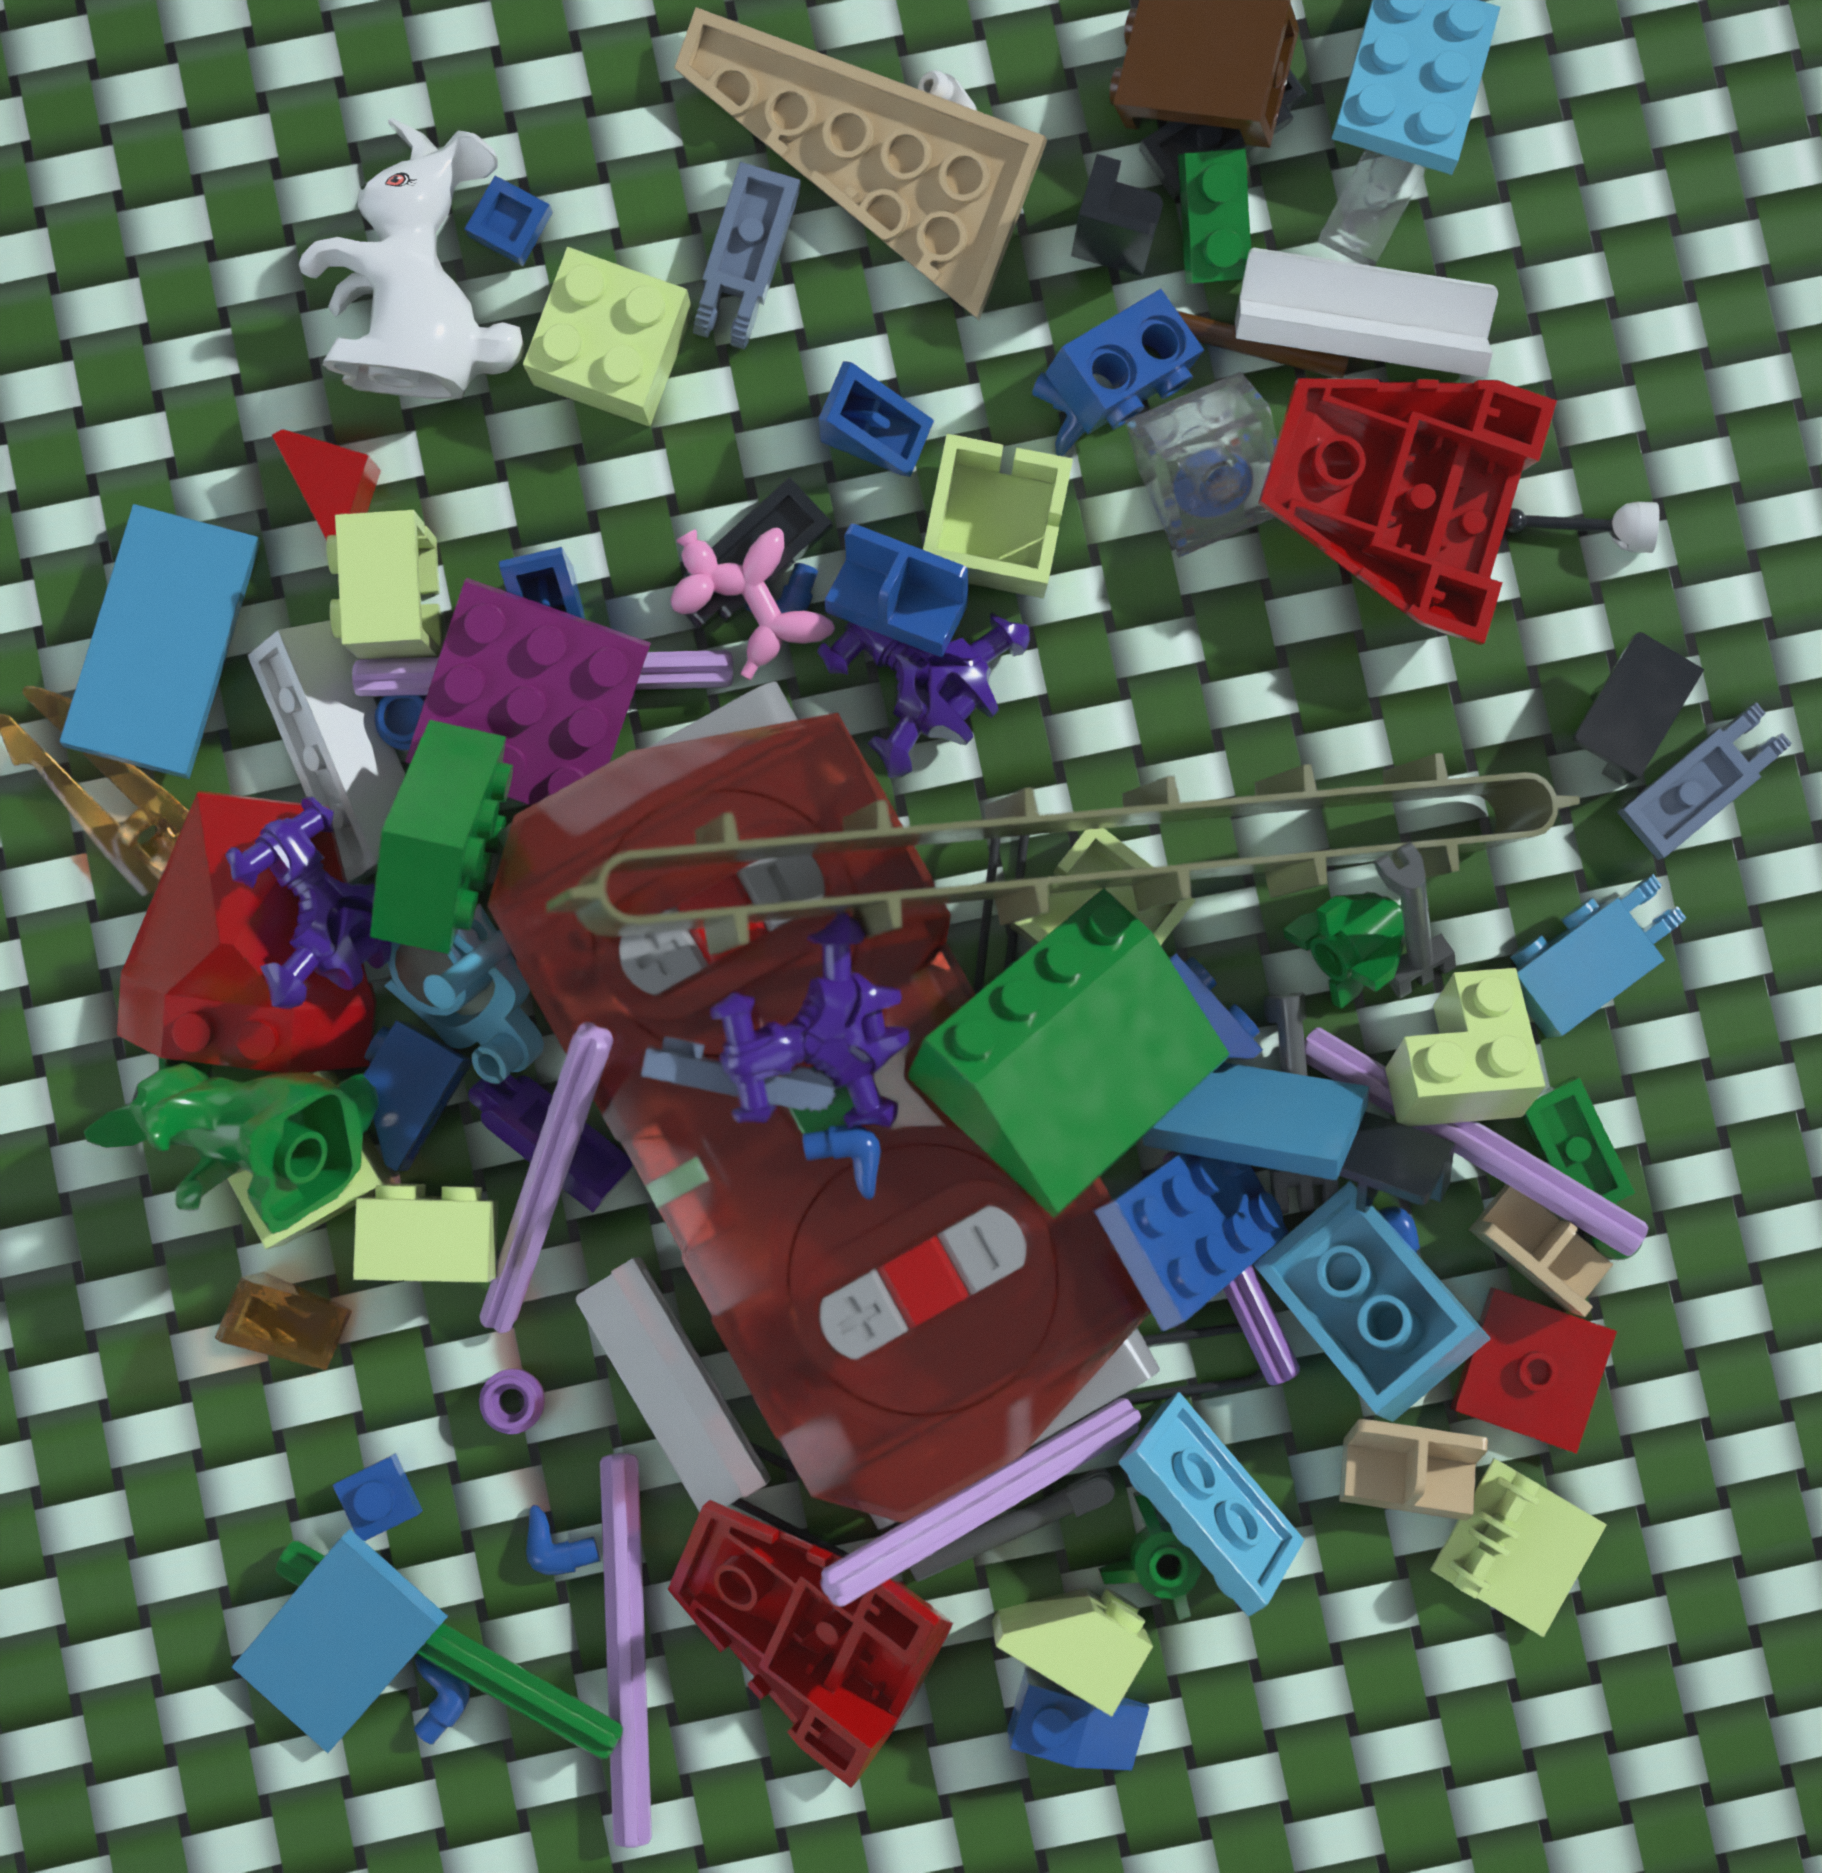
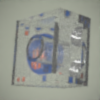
M1242 372L1233 374L1125 420L1138 471L1173 551L1178 558L1275 517L1258 504L1277 442L1272 414L1268 403Z

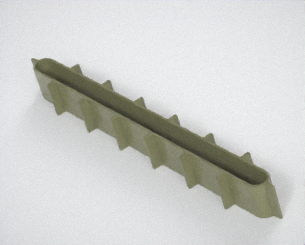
M1435 753L1383 771V785L1317 790L1311 764H1305L1255 782V796L1180 802L1175 776H1166L1123 793V808L1044 815L1038 814L1033 788H1024L985 805L986 820L897 828L891 827L886 800H879L843 817V832L750 841L738 840L733 813H726L695 830V845L636 850L615 855L586 874L580 880L577 888L568 889L546 904L547 912H576L578 919L586 929L600 936L615 937L704 928L710 955H717L748 943V923L837 915L842 912L852 913L853 918L859 922L865 933L864 939H868L901 928V908L995 899L1001 926L1048 913V894L1132 886L1137 910L1146 911L1191 898L1190 880L1265 872L1270 898H1275L1326 885V866L1374 862L1380 857L1388 855L1399 870L1405 866L1398 855L1397 848L1406 843L641 917L626 916L616 911L609 903L605 892V882L608 874L1466 795L1480 796L1487 800L1494 809L1496 816V829L1493 834L1411 842L1422 856L1425 877L1428 879L1459 871L1458 853L1482 851L1545 834L1554 825L1558 810L1580 804L1579 796H1557L1550 783L1536 773L1521 772L1448 779L1443 753Z

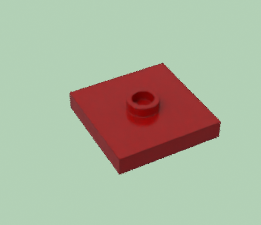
M1490 1287L1478 1324L1491 1339L1466 1359L1450 1409L1577 1454L1617 1331Z

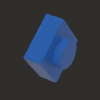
M495 175L467 223L465 231L469 238L523 266L553 211L550 204Z
M396 1453L333 1484L334 1490L355 1534L363 1541L381 1534L419 1515L423 1511Z

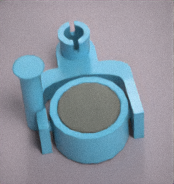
M478 904L470 930H458L449 954L392 942V952L390 960L387 962L392 979L384 986L431 1026L450 1047L462 1049L478 1041L481 1046L472 1053L473 1067L477 1074L485 1081L498 1084L507 1078L510 1072L525 1070L539 1058L543 1052L544 1042L535 1024L519 1007L525 1001L530 991V979L511 955L514 947L513 941L506 931H497L482 906ZM492 980H494V995L483 1011L472 1015H460L456 1012L489 987Z

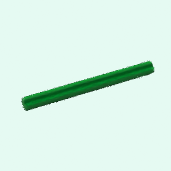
M294 1540L283 1550L275 1571L278 1576L299 1587L325 1555L301 1541ZM442 1623L415 1653L601 1760H606L613 1753L622 1736L623 1726L621 1723L445 1623Z

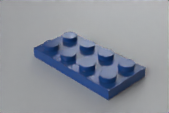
M1176 1152L1094 1211L1163 1332L1186 1321L1289 1233L1283 1222V1214L1278 1202L1271 1194L1264 1190L1251 1165Z

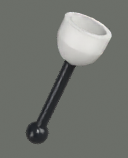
M1656 502L1627 503L1617 510L1612 519L1525 515L1522 510L1511 508L1505 530L1509 533H1518L1524 528L1609 532L1613 541L1623 550L1635 553H1653L1659 530V505Z

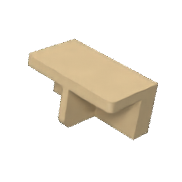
M1505 1184L1468 1229L1566 1312L1585 1317L1593 1308L1585 1300L1586 1297L1613 1266V1263L1576 1233L1578 1228L1570 1221L1560 1220L1547 1208Z
M1359 1419L1343 1439L1339 1501L1467 1521L1474 1511L1476 1463L1487 1453L1488 1438Z

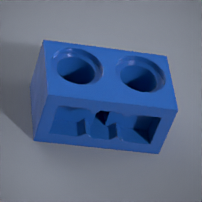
M1160 288L1062 346L1045 374L1086 433L1090 434L1106 423H1109L1113 429L1126 424L1143 410L1144 405L1142 402L1156 393L1164 400L1181 390L1192 380L1193 376L1189 370L1203 353L1204 349ZM1143 345L1154 348L1162 359L1150 356L1145 351ZM1093 374L1107 378L1114 389L1101 386L1095 380Z

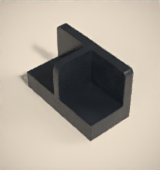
M1096 154L1078 216L1071 256L1142 276L1161 214L1162 199L1157 193L1117 182L1121 160Z
M1642 632L1636 633L1631 637L1606 681L1592 692L1590 699L1593 703L1573 735L1574 743L1608 762L1602 774L1618 784L1624 786L1639 779L1705 669Z
M1365 1111L1339 1176L1358 1182L1356 1210L1363 1213L1368 1212L1379 1190L1419 1205L1426 1204L1429 1198L1441 1202L1450 1185L1455 1142Z

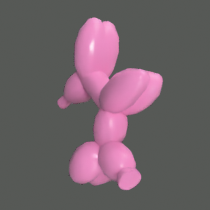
M771 528L761 534L749 548L743 565L736 563L718 565L713 549L706 541L697 539L696 529L676 539L677 543L684 546L681 554L683 564L692 575L682 579L674 588L670 598L673 610L683 615L696 613L707 604L713 592L725 596L742 594L759 624L748 641L746 651L748 661L740 672L742 676L751 680L759 666L768 664L777 656L782 648L783 640L791 643L806 644L822 641L832 635L835 629L834 624L822 614L809 611L781 613L764 582L772 575L780 563L785 548L784 533L780 528Z

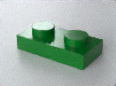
M1246 148L1178 155L1185 284L1243 279L1248 252L1251 249Z

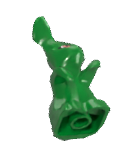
M159 1057V1070L137 1084L131 1103L105 1113L83 1131L87 1142L105 1148L134 1146L145 1140L156 1150L162 1152L168 1150L170 1145L193 1146L201 1159L176 1187V1206L179 1210H199L201 1198L210 1190L232 1175L245 1170L253 1175L247 1190L249 1199L267 1229L272 1234L289 1229L308 1214L337 1199L361 1169L363 1133L368 1130L376 1113L379 1097L376 1087L363 1074L351 1076L340 1082L337 1086L328 1079L308 1072L276 1073L242 1083L220 1077L209 1078L207 1074L211 1071L212 1064Z

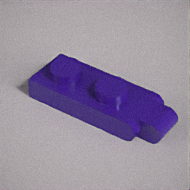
M509 1074L507 1078L498 1084L489 1083L481 1078L469 1089L468 1097L471 1103L483 1112L481 1114L483 1125L531 1163L553 1096L531 1078L524 1075L515 1079ZM585 1122L562 1189L593 1213L627 1176L635 1161Z

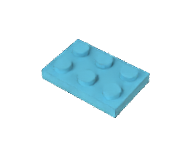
M1372 0L1331 139L1452 175L1459 161L1500 6L1480 0Z
M1178 1392L1160 1405L1118 1463L1128 1474L1133 1487L1140 1494L1146 1496L1169 1522L1176 1538L1183 1545L1191 1548L1212 1573L1220 1590L1229 1598L1234 1599L1249 1617L1268 1605L1305 1540L1182 1394Z

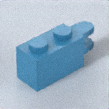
M1654 874L1645 878L1618 898L1602 902L1599 905L1593 897L1584 901L1561 919L1567 927L1563 932L1548 943L1540 935L1510 956L1516 965L1514 968L1517 970L1526 1010L1546 1038L1563 1036L1665 960L1654 944L1685 921L1686 917L1679 907L1663 911L1644 929L1639 926L1630 914V911L1653 898L1662 885Z

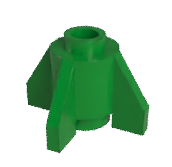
M1368 891L1362 894L1336 895L1317 908V912L1301 915L1283 928L1285 939L1305 951L1311 949L1312 956L1319 968L1331 978L1328 980L1331 1002L1340 1009L1359 996L1365 986L1376 992L1395 977L1405 945L1401 907L1387 896H1381L1375 892Z
M1135 1492L1133 1496L1145 1527L1133 1539L1130 1546V1560L1127 1557L1098 1568L1104 1585L1140 1583L1148 1593L1159 1598L1171 1599L1178 1620L1190 1617L1191 1614L1185 1594L1196 1585L1201 1574V1560L1191 1548L1183 1545L1176 1538L1169 1523L1158 1521L1151 1501L1139 1492ZM1165 1554L1175 1555L1176 1557L1172 1559L1173 1567L1170 1570L1162 1572L1156 1565L1161 1556Z

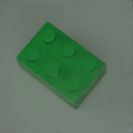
M429 720L381 830L370 937L449 954L458 930H470L478 900V892L473 890L484 892L492 864L491 853L498 854L501 847L497 834L506 825V817L498 815L499 802H506L513 775V765L503 763L506 743L505 736Z

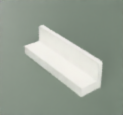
M1251 248L1247 256L1235 316L1236 339L1487 378L1493 354L1488 341V335L1498 298V291L1494 285Z
M330 620L277 630L247 656L306 797L312 796L322 806H328L330 810L334 811L333 827L347 882L354 884L364 881L377 872L381 830L403 782L405 772L395 749L385 743L376 730L374 717L377 706L373 696L360 697L355 694L352 669L357 658L342 645V638L334 637Z
M632 1258L611 1271V1275L578 1294L576 1302L698 1511L700 1512L702 1506L709 1500L728 1506L742 1496L746 1498L767 1485L771 1479L769 1473L642 1258Z

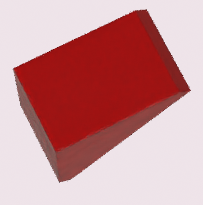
M285 429L272 434L326 540L328 535H336L335 515L368 512L381 472L369 455Z

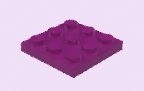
M466 578L405 762L411 763L429 720L505 736L506 743L503 763L513 765V775L507 797L539 808L608 769L651 643Z

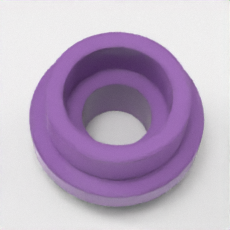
M510 1368L499 1371L487 1380L481 1390L479 1399L480 1411L487 1424L498 1432L505 1434L524 1432L531 1428L543 1413L545 1405L543 1388L540 1382L525 1370ZM507 1389H516L523 1395L524 1406L521 1411L510 1412L503 1406L502 1396Z

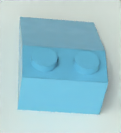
M1349 1181L1253 1265L1373 1412L1393 1422L1491 1338L1373 1205H1371L1367 1213L1356 1210L1357 1187Z

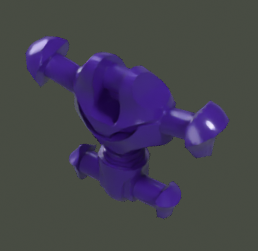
M992 612L990 614L992 630L971 645L963 638L950 642L941 658L848 622L844 627V634L831 647L821 643L817 653L824 661L830 674L843 673L848 675V665L863 649L873 657V661L877 666L890 667L893 672L897 671L895 677L899 682L896 687L898 695L893 714L900 718L887 740L874 736L867 744L883 761L888 777L900 778L913 771L909 752L921 733L930 738H944L960 745H967L974 736L964 720L976 708L990 718L999 711L995 697L988 684L991 669L987 664L1006 650L1013 657L1023 655L1030 641V630L1027 625L1009 622Z
M312 796L302 799L301 804L304 811L293 819L285 818L267 823L260 831V836L255 840V845L243 853L239 849L231 847L225 855L231 867L232 881L244 883L253 888L257 875L270 868L281 888L287 885L288 889L292 888L294 895H298L301 900L298 902V924L294 929L292 939L289 941L295 949L294 953L282 966L274 962L260 966L269 987L272 1006L282 1009H291L302 1005L307 992L303 982L313 971L318 975L327 977L340 988L351 990L362 982L363 971L361 964L367 961L370 966L380 969L389 962L392 952V942L370 937L375 885L373 883L367 886L363 884L352 885L348 882L343 883L330 876L322 868L324 864L321 861L325 858L315 848L310 838L319 832H334V811L322 806Z
M838 913L823 929L808 935V941L822 945L823 978L811 980L802 1007L790 1023L782 1026L775 1021L769 1022L759 1030L754 1031L750 1011L754 1005V998L742 996L736 992H732L723 1002L712 1007L711 1017L716 1019L722 1018L727 1041L723 1043L724 1051L721 1053L720 1061L725 1074L729 1075L731 1082L737 1085L741 1107L732 1111L737 1123H766L777 1106L768 1101L764 1078L776 1074L780 1076L791 1073L792 1067L795 1064L804 1061L806 1064H813L817 1070L822 1071L825 1075L827 1074V1077L833 1080L832 1083L837 1088L846 1085L854 1103V1106L844 1115L847 1128L862 1124H876L888 1128L893 1126L898 1116L899 1103L880 1096L871 1073H875L883 1067L891 1056L904 1048L910 1041L907 1028L885 1027L882 1009L899 1004L902 1001L899 989L873 985L862 975L851 973L850 944L862 943L865 933L859 922L847 913Z

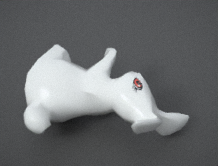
M391 118L388 119V124L412 148L411 159L383 170L359 187L358 193L359 210L362 216L374 228L379 237V242H359L340 237L315 241L302 254L299 262L301 273L315 279L328 267H346L356 272L349 275L336 286L328 306L335 317L346 310L360 296L373 294L369 334L358 340L337 337L323 361V366L327 370L344 374L341 380L344 382L343 384L359 391L429 399L463 398L469 383L477 375L507 372L520 361L524 353V342L520 327L507 323L493 324L489 328L477 325L474 321L471 303L459 286L443 271L437 257L436 232L450 211L455 187L462 181L487 178L497 169L498 158L494 149L474 133L457 131L447 144L438 150L424 134Z

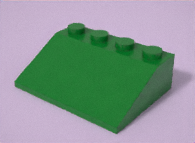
M1103 888L924 1039L907 1077L1055 1219L1226 1061L1230 1053L1153 932L1111 893Z

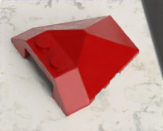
M1298 378L1294 383L1258 504L1419 625L1483 645L1486 641L1503 582L1491 579L1490 577L1521 473L1540 460L1557 400L1499 380H1477L1474 383H1438V379H1418L1415 382H1379V379Z
M207 791L197 792L121 971L117 1024L118 1036L160 1058L279 1073L314 1072L370 1065L371 1062L366 1060L364 1056L374 1038L377 1001L372 982L368 983L364 963L361 964L363 971L362 982L351 990L340 988L327 977L318 975L313 971L303 982L307 992L305 1001L301 1006L291 1009L273 1007L269 987L260 966L273 962L282 966L294 953L295 949L289 941L292 939L294 929L298 924V902L301 900L298 895H294L292 888L288 889L287 885L281 888L270 868L257 875L253 888L244 883L232 881L231 867L225 856L231 847H235L243 853L255 845V840L260 836V831L267 823L285 818L293 819L304 811L301 803ZM335 831L319 832L310 838L315 848L325 858L321 861L324 864L322 868L333 878L343 883L347 882Z
M709 1500L700 1510L667 1590L720 1653L729 1646L754 1676L747 1685L759 1700L769 1694L793 1723L787 1733L795 1743L828 1771L852 1788L912 1705L954 1623L905 1585L893 1579H888L845 1606L834 1605L828 1595L823 1592L820 1581L822 1580L823 1570L842 1559V1557Z

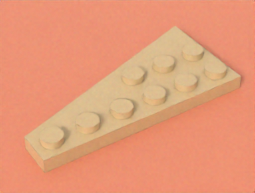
M696 7L674 68L980 321L1046 146V137Z

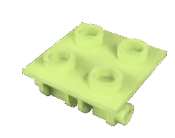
M1493 1458L1474 1491L1473 1515L1467 1521L1458 1519L1430 1570L1453 1583L1456 1588L1469 1596L1480 1599L1544 1637L1607 1524Z

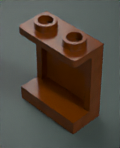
M1139 0L1138 7L1130 9L1125 23L1124 37L1127 51L1123 67L1115 68L1110 83V102L1112 106H1115L1125 128L1139 130L1142 118L1233 128L1240 130L1246 145L1270 148L1299 33V26L1290 0Z

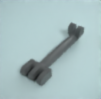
M1411 842L1397 848L1398 855L1405 867L1398 870L1388 855H1384L1374 861V866L1382 881L1389 890L1400 896L1406 953L1401 955L1395 977L1389 981L1393 991L1399 998L1412 992L1411 981L1413 979H1416L1421 986L1433 981V968L1438 967L1443 974L1456 968L1455 952L1442 933L1431 939L1423 859Z
M1305 993L1264 996L1266 1021L1277 1023L1281 1072L1308 1076L1303 1020L1307 1019ZM1269 1169L1271 1194L1278 1202L1282 1214L1289 1213L1287 1188L1296 1187L1300 1212L1314 1211L1313 1185L1322 1184L1323 1203L1339 1191L1338 1178L1337 1180Z
M1098 1468L1066 1482V1488L976 1527L909 1568L915 1580L920 1582L1070 1514L1075 1513L1078 1517L1109 1503L1114 1497L1113 1476L1107 1469Z

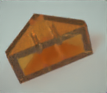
M263 1271L241 1277L215 1335V1339L225 1344L327 1370L352 1311L343 1305Z

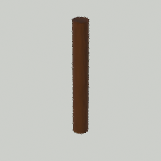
M1177 311L1199 343L1339 379L1344 377L1349 356L1236 339L1235 325Z

